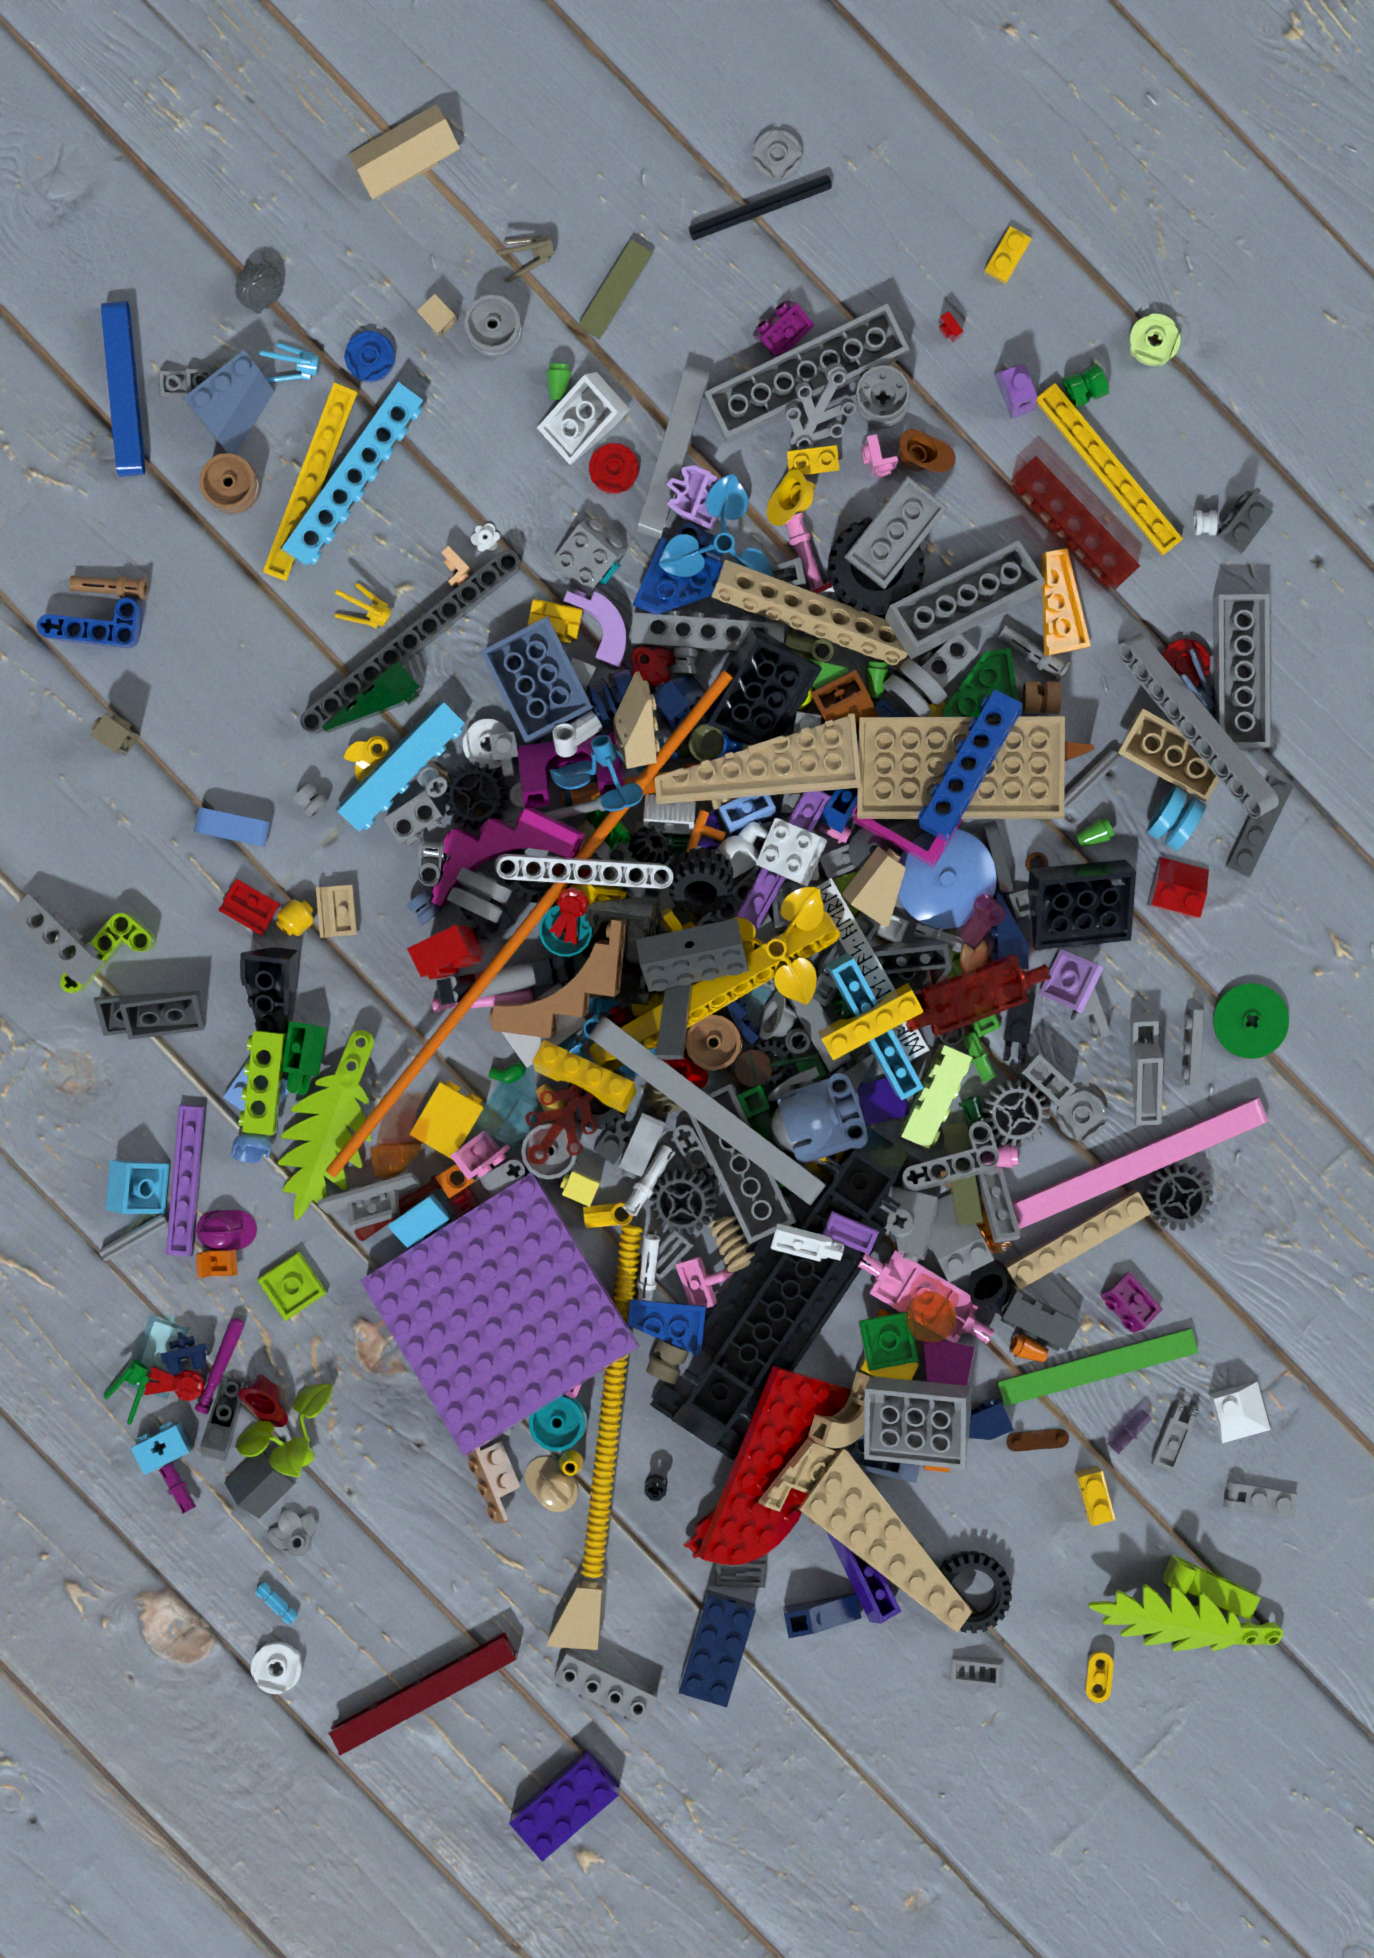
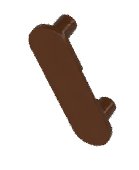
M1063 1429L1015 1432L1007 1437L1006 1444L1014 1452L1062 1448L1068 1444L1069 1435Z

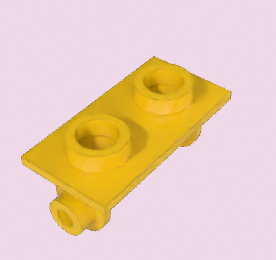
M837 445L787 451L789 471L799 470L804 475L839 471Z

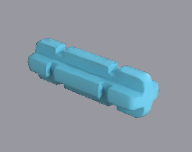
M266 1582L261 1583L256 1588L255 1594L260 1599L264 1598V1602L278 1616L281 1615V1619L286 1624H291L297 1618V1612L292 1607L289 1609L287 1607L288 1604L275 1591L272 1592L270 1590L271 1587Z

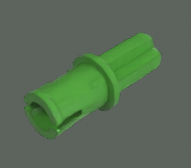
M971 1032L965 1035L962 1040L969 1055L973 1057L971 1063H974L982 1079L981 1081L986 1082L996 1077L997 1075L987 1057L989 1054L984 1051L976 1033Z

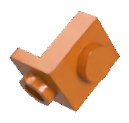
M209 1250L196 1254L198 1278L238 1275L236 1250Z

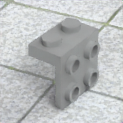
M587 518L579 523L554 556L553 564L583 590L591 592L611 565L619 560L627 550L622 546V542L618 538L606 533L598 521Z

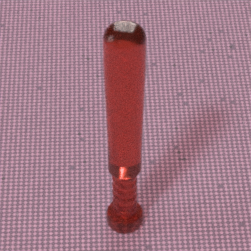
M437 1175L431 1176V1180L417 1189V1191L409 1193L398 1200L400 1215L416 1205L419 1199H422L437 1188L439 1190L442 1188L435 1178ZM397 1217L355 1229L354 1234L359 1241H365Z

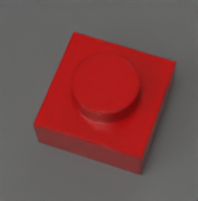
M950 311L940 317V326L938 328L941 334L946 339L950 338L953 343L961 338L964 331Z

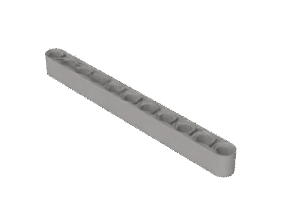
M605 1016L589 1035L593 1041L809 1205L814 1202L826 1186L817 1177L663 1060L657 1059L654 1053Z

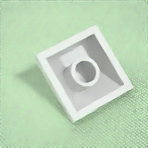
M1257 1381L1208 1394L1221 1443L1271 1430Z

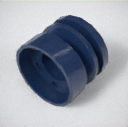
M628 668L613 674L615 686L609 687L604 678L600 679L603 691L598 692L594 682L588 684L590 688V701L598 720L608 733L614 731L610 720L614 719L632 680Z

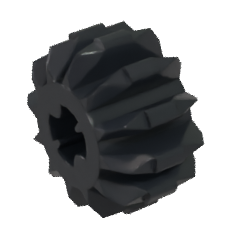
M644 826L631 836L628 850L632 852L631 858L636 859L638 862L664 864L671 856L672 846L668 844L669 837L662 835V830L657 832L654 826L650 828Z

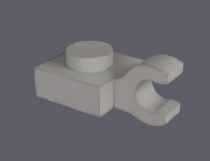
M515 732L490 735L493 761L501 760L504 777L515 776L512 758L518 757Z

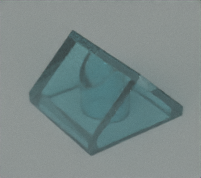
M500 1082L476 1124L496 1139L519 1149L543 1108L540 1103L513 1086Z

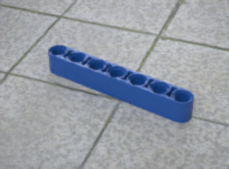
M128 301L102 303L101 316L116 470L119 477L145 475V458L130 306Z

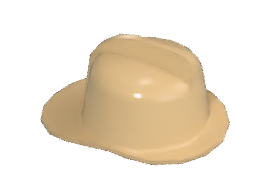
M545 1456L534 1459L527 1466L525 1472L526 1485L545 1508L553 1512H562L573 1506L577 1500L578 1488L573 1478L561 1471L559 1462Z

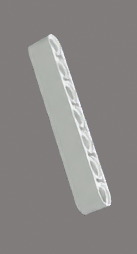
M502 854L495 861V870L498 875L510 880L659 889L670 886L673 881L671 869L660 863ZM505 860H511L514 863V868L509 873H503L500 870V865ZM538 862L539 871L534 875L528 874L526 872L528 863ZM557 863H562L565 866V871L561 876H554L552 874V867ZM582 865H589L590 874L585 878L579 877L577 873L578 868ZM608 866H613L616 869V874L612 879H605L603 877V871ZM640 868L641 877L636 881H631L629 879L630 870ZM663 869L666 871V879L658 883L654 880V874L656 871Z

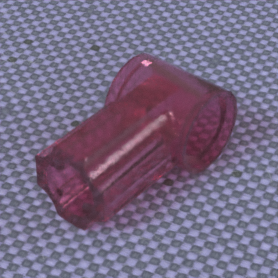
M982 894L975 900L973 904L975 912L959 932L961 939L971 946L976 947L989 928L997 926L1005 918V909L990 894Z

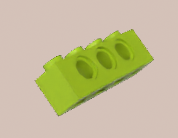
M256 1030L253 1031V1035L248 1037L247 1050L251 1051L250 1061L247 1060L245 1063L244 1074L248 1076L247 1086H243L242 1101H245V1110L240 1112L239 1126H243L242 1132L275 1135L277 1132L283 1076L281 1068L287 1039L286 1033ZM262 1050L268 1051L271 1055V1060L268 1064H263L259 1060V1054ZM260 1075L265 1076L268 1080V1086L264 1090L260 1089L256 1084V1080ZM256 1101H262L265 1104V1112L262 1115L254 1111V1103Z

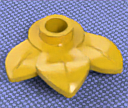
M373 736L367 742L356 741L347 748L344 753V759L356 762L355 776L359 782L390 752L389 742L382 736ZM375 744L382 746L381 751L378 753L373 752L372 748Z

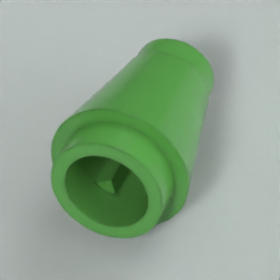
M549 363V369H546L550 400H562L566 395L571 375L569 364Z
M869 661L868 667H866L867 691L870 697H883L885 690L883 684L888 679L891 670L888 669L889 664L886 662Z
M1107 817L1103 819L1098 818L1080 833L1076 834L1082 848L1111 840L1110 837L1115 836Z

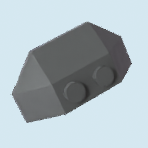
M931 938L886 943L872 947L895 990L909 983L915 995L935 993L953 968L948 942Z

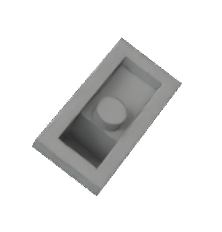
M1094 987L1083 1012L1075 1011L1071 1020L1074 1021L1091 1015L1092 1019L1088 1020L1092 1033H1097L1098 1037L1103 1038L1111 1035Z

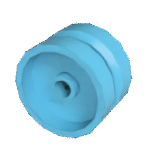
M1174 786L1159 804L1146 829V833L1157 840L1167 833L1165 845L1174 851H1178L1185 844L1206 809V804L1196 798L1189 800L1184 806L1187 800V792L1177 786Z

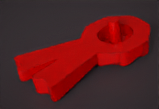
M570 887L562 890L559 895L557 904L562 914L550 928V932L555 933L559 938L566 928L564 941L566 943L571 941L576 945L578 942V917L586 913L589 902L584 892Z
M152 1366L148 1377L160 1382H147L144 1395L174 1391L179 1399L193 1401L203 1394L205 1381L199 1372L194 1370H184L183 1373L177 1376H170L169 1372L157 1366Z

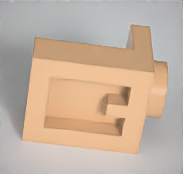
M447 546L441 552L445 557L442 562L452 572L456 569L458 570L448 581L454 588L470 578L469 573L472 570Z

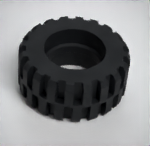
M868 517L863 518L861 522L852 523L849 525V528L840 533L829 555L827 575L839 602L854 607L857 611L861 612L862 610L868 614L882 617V615L887 614L890 605L919 590L925 574L924 551H921L919 545L900 569L897 580L884 590L873 591L861 586L854 577L852 564L844 557L874 520Z

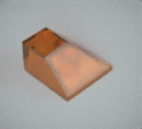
M423 1142L380 1143L371 1146L370 1153L374 1176L381 1175V1180L396 1177V1175L402 1173L426 1147V1144Z

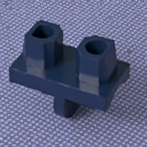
M182 1331L177 1332L178 1340L169 1342L170 1349L180 1347V1349L161 1353L162 1363L166 1364L170 1376L183 1373L181 1360L191 1358L193 1370L206 1367V1354L208 1353L206 1343L185 1347V1345L194 1344L195 1341L193 1336L183 1338Z

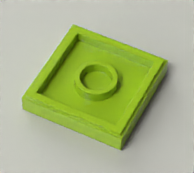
M300 1251L257 1279L284 1321H287L327 1293Z

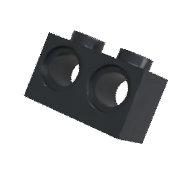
M492 898L490 903L500 907L503 911L499 918L500 926L493 932L487 929L486 922L488 919L460 907L468 920L473 918L478 925L474 929L482 940L487 938L491 942L515 925L501 903Z

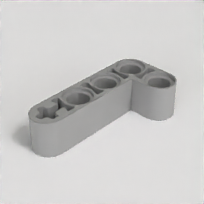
M983 1121L972 1124L968 1133L971 1150L906 1168L902 1176L904 1188L917 1192L994 1170L999 1160V1153L991 1127ZM976 1129H982L986 1132L987 1137L984 1140H977L974 1138L973 1132ZM984 1153H989L993 1156L994 1162L988 1165L984 1164L980 1160V1156ZM959 1160H966L970 1168L966 1171H960L955 1163ZM936 1166L942 1167L945 1175L941 1178L934 1177L931 1173L932 1168ZM923 1170H927L928 1182L925 1181V1177L919 1178L917 1184L907 1181L910 1178V1174L914 1173L915 1177H920L924 1174Z

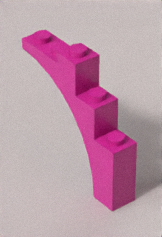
M525 808L524 811L519 813L516 819L517 827L497 818L488 819L480 829V838L463 829H452L444 839L445 847L443 849V852L450 855L451 858L445 862L442 869L444 872L442 879L433 889L434 897L432 903L438 906L450 905L451 901L447 900L451 889L454 887L459 888L462 885L456 879L462 867L474 872L482 864L502 853L525 848L551 851L561 856L572 858L578 853L586 834L534 808Z

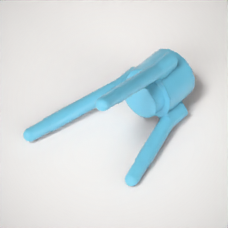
M280 342L276 343L277 347L295 353L298 357L259 351L261 356L297 363V371H301L300 374L266 378L268 383L298 379L310 380L311 375L317 376L319 356L314 355V352L303 351Z

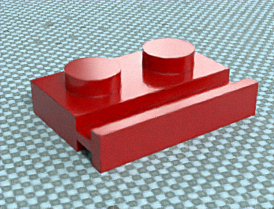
M236 879L218 911L263 936L281 904L241 880Z

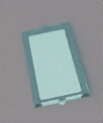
M152 1315L150 1316L136 1360L148 1367L147 1376L151 1373L152 1366H157L168 1372L166 1364L162 1363L161 1353L180 1349V1347L170 1349L169 1342L178 1340L177 1332L182 1331L183 1338L188 1337L189 1327L173 1323L172 1319L167 1321ZM149 1379L148 1382H160V1381L153 1380V1379ZM137 1382L135 1386L128 1383L127 1386L138 1390L140 1383ZM169 1392L157 1393L153 1395L167 1399Z

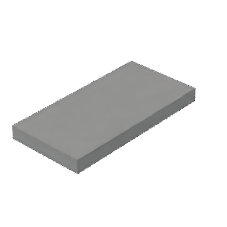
M907 476L844 558L885 589L948 507Z

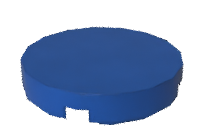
M367 330L357 333L349 340L344 359L348 370L354 377L363 382L372 383L380 381L390 374L395 363V353L392 344L386 336Z

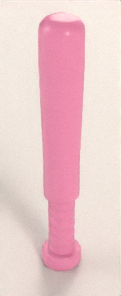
M528 988L478 998L471 1008L492 1007L500 1001L533 1000V991ZM434 998L432 1000L434 1013H440L444 1009H454L458 1002L441 1005L439 998Z

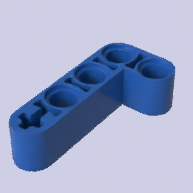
M122 598L115 605L113 621L47 614L38 619L36 626L42 636L51 640L132 648L137 645L140 639L142 608L136 601L130 598ZM132 604L134 606L133 614L125 617L123 614L125 606ZM54 624L58 627H62V631L58 629H50V631L46 630V626ZM75 624H80V633L77 636H72L71 627ZM99 627H105L106 635L102 639L96 638L95 633ZM129 629L131 631V638L126 642H122L121 633Z

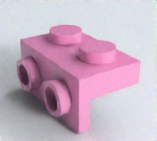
M877 434L867 436L861 449L863 464H868L870 475L876 474L877 477L891 475V471L895 470L898 463L897 456L882 459Z
M485 1129L453 1153L451 1158L468 1180L476 1174L481 1178L492 1169L490 1167L491 1163L496 1166L507 1158L504 1153L511 1147L507 1144L500 1149Z

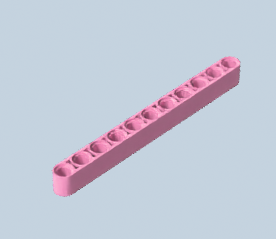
M1255 1097L1013 1201L1012 1205L1019 1229L1268 1122L1269 1119L1260 1098Z

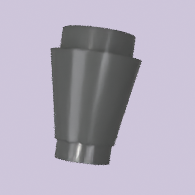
M793 1029L785 1036L786 1046L792 1053H803L809 1048L810 1036L803 1029ZM796 1036L797 1041L794 1044H792V1038Z

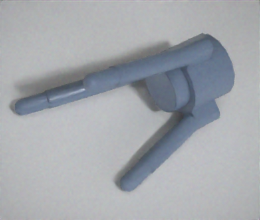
M1190 649L1189 652L1203 689H1196L1186 674H1182L1181 677L1187 687L1209 711L1215 705L1211 698L1214 694L1208 686L1194 649Z

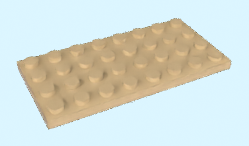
M1065 716L1019 717L961 819H1064ZM860 717L859 765L861 788H858L857 818L918 819L924 805L928 806L932 800L930 795L936 783L941 784L944 779L943 771L949 761L953 762L958 753L955 751L961 739L966 740L970 733L968 728L974 717ZM990 717L987 723L996 725L1001 719L999 717ZM979 738L974 744L977 747H984L988 744V740ZM966 760L963 762L962 767L964 769H972L976 763L972 760ZM954 782L950 785L949 789L954 792L960 791L963 788V784ZM941 804L936 811L945 814L949 812L951 807L947 804Z

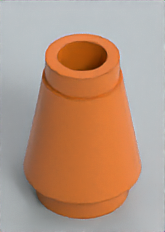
M1024 1333L1021 1335L1015 1334L1009 1346V1352L1013 1353L1014 1357L1040 1361L1042 1363L1045 1362L1049 1353L1048 1348H1045Z

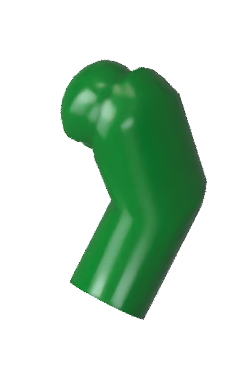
M516 1061L506 1069L492 1066L488 1077L506 1084H512L524 1076L526 1066L522 1061Z

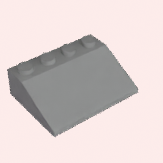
M871 1376L865 1387L864 1459L965 1470L970 1429L972 1386Z

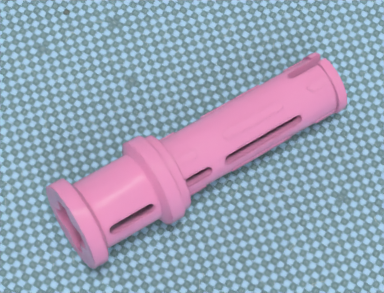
M798 513L784 525H786L790 536L789 544L795 547L798 558H801L803 572L809 590L812 591L824 585L809 543L811 535L806 532L802 520L804 517L803 513Z

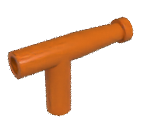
M699 811L686 852H689L692 848L696 849L701 835L723 841L726 832L705 825L709 816L708 812Z

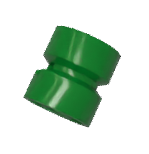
M1098 364L1083 369L1082 374L1076 372L1063 378L1065 391L1075 408L1089 403L1090 398L1097 400L1109 394L1108 382Z

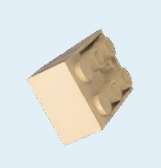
M639 671L635 672L613 719L615 741L627 769L657 763L656 752H660L658 739L654 736V731H658L657 720L652 713V710H656L655 698L653 694L650 695L647 680L643 681Z

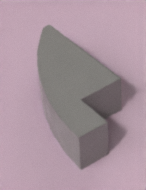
M1156 1012L1130 1013L1131 1078L1136 1126L1162 1124L1164 1058L1158 1044L1159 1020Z

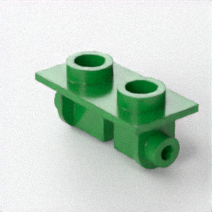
M595 810L587 812L586 815L597 829L610 811ZM618 822L604 841L613 850L618 842L625 844L630 840V832L624 827L622 822Z

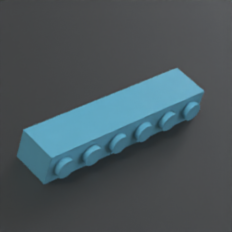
M440 700L335 807L337 812L359 832L363 828L365 830L370 828L376 821L374 817L380 810L385 812L393 804L392 798L398 792L402 794L411 785L409 781L418 774L422 767L428 765L427 762L433 756L437 758L445 751V744L451 738L455 740L463 732L462 726L465 723Z
M849 953L826 965L853 1017L870 1010L878 1004L855 959ZM892 1029L867 1042L894 1093L901 1100L924 1088Z

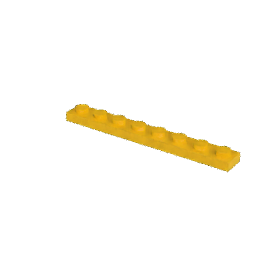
M335 382L333 383L262 573L285 582L287 581L295 559L283 552L281 548L321 491L356 398V391Z
M1056 383L1037 397L1036 404L1161 556L1165 555L1183 540Z

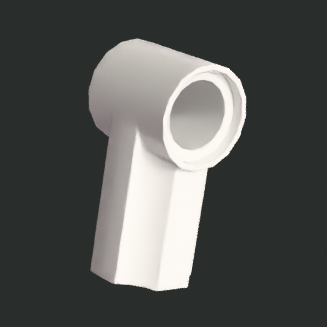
M590 711L570 724L562 723L557 725L552 731L556 753L562 757H570L577 752L579 744L602 730V725L597 716Z

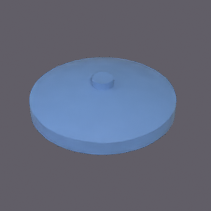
M957 829L934 868L905 851H902L900 855L901 859L899 861L906 869L898 898L905 910L917 921L933 928H958L977 919L990 904L996 888V869L988 849L973 835ZM926 831L915 837L911 842L928 851L936 836Z

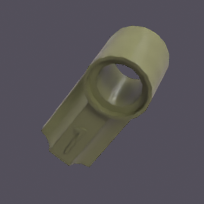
M787 633L785 645L806 658L828 663L832 659L834 648L830 641ZM820 645H824L829 649V655L825 658H820L815 653V649Z

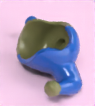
M705 723L694 729L689 740L681 743L670 756V759L675 760L677 757L686 758L694 756L700 762L705 760L711 761L724 757L725 754L730 752L736 753L748 749L750 745L744 744L740 739L728 737L726 732Z

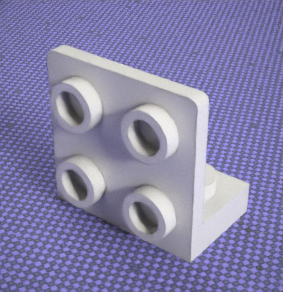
M775 818L756 864L808 887L827 839Z

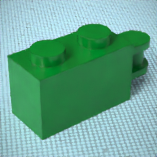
M289 1021L281 1071L289 1072L287 1080L288 1092L304 1095L309 1090L311 1076L319 1077L327 1027Z

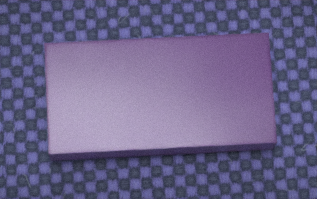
M831 1211L822 1235L870 1255L879 1234L878 1230L834 1211Z

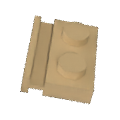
M341 885L316 888L320 938L358 935L354 886Z

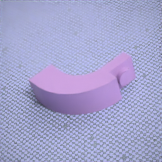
M574 590L573 593L567 591L563 600L564 604L583 609L584 612L594 616L602 627L603 637L595 656L596 660L620 669L626 652L627 637L624 622L619 611L606 597L595 591L591 600L587 599V594L578 590Z

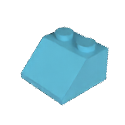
M110 1160L106 1210L121 1214H165L169 1164L136 1160Z
M432 1193L393 1220L388 1227L408 1248L427 1239L426 1235L433 1230L436 1233L448 1225L446 1221L451 1216L436 1194Z

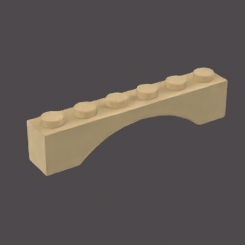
M1133 1189L1112 1201L1084 1222L1060 1236L1019 1255L1004 1264V1267L1016 1287L1021 1290L1150 1215L1151 1212L1140 1193Z

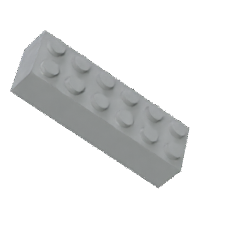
M1018 540L890 605L885 619L910 659H913L1038 595L1045 580Z
M1270 594L1217 595L1213 598L1214 719L1239 749H1266L1271 747Z
M729 1084L708 1094L754 1130L737 1097L738 1092L734 1084ZM689 1114L749 1244L774 1233L777 1223L789 1226L798 1222L783 1189L779 1188L775 1178Z

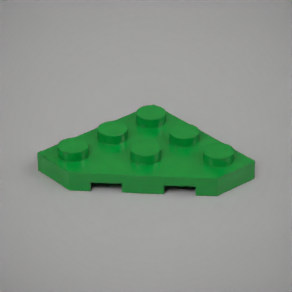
M1010 648L987 651L982 655L943 708V717H979L983 710L981 709V704L986 695L991 696L994 689L1018 701Z

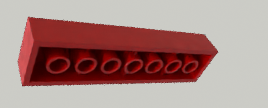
M454 925L407 948L420 977H428L429 980L451 977L459 973V967H471L481 962V956L485 955L473 928L461 925Z

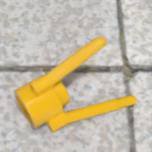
M356 583L355 586L376 604L372 603L370 606L338 589L335 590V594L367 610L366 617L370 618V620L335 613V618L369 625L377 629L378 625L383 628L385 627L392 612V609L388 608L387 603L381 601L359 583Z

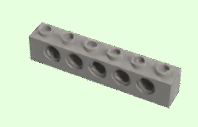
M639 609V613L633 612L631 645L672 649L675 647L697 648L698 651L736 653L751 627L762 630L764 633L784 643L785 624L765 618V622H757L754 617L740 616L739 620H730L729 615L715 614L714 618H704L703 613L695 612L689 613V616H679L678 611H666L664 615H655ZM655 622H661L665 626V631L660 635H656L650 630ZM678 625H688L690 633L684 637L679 636L676 633ZM703 627H713L716 632L715 635L709 639L704 638L701 634ZM737 628L741 636L737 640H730L726 636L727 630Z

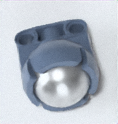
M834 1074L829 1079L785 1092L776 1098L779 1107L771 1119V1134L781 1150L795 1155L798 1164H806L851 1148L858 1149L867 1143L868 1134L855 1090L845 1074ZM836 1085H846V1089L844 1091H834V1087ZM853 1130H860L862 1132L858 1138H851L849 1134Z

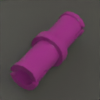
M173 1462L159 1469L158 1471L169 1488L167 1492L169 1495H173L181 1513L184 1514L196 1507L185 1487L187 1486L186 1481L183 1482Z

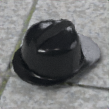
M994 1260L971 1272L969 1276V1290L973 1305L981 1307L986 1311H995L997 1314H1000L1001 1307L1008 1302L1010 1291L1007 1286L1005 1268L998 1260Z

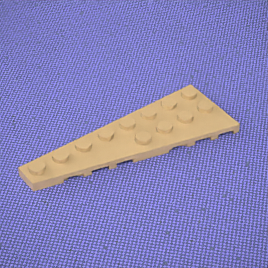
M855 713L848 714L847 717L835 721H826L825 724L810 729L809 727L801 729V732L792 735L780 736L749 746L748 749L736 753H727L721 758L711 761L705 760L701 764L687 769L681 768L656 776L657 804L861 788Z
M841 1448L798 1507V1510L954 1632L958 1633L972 1611L848 1451Z

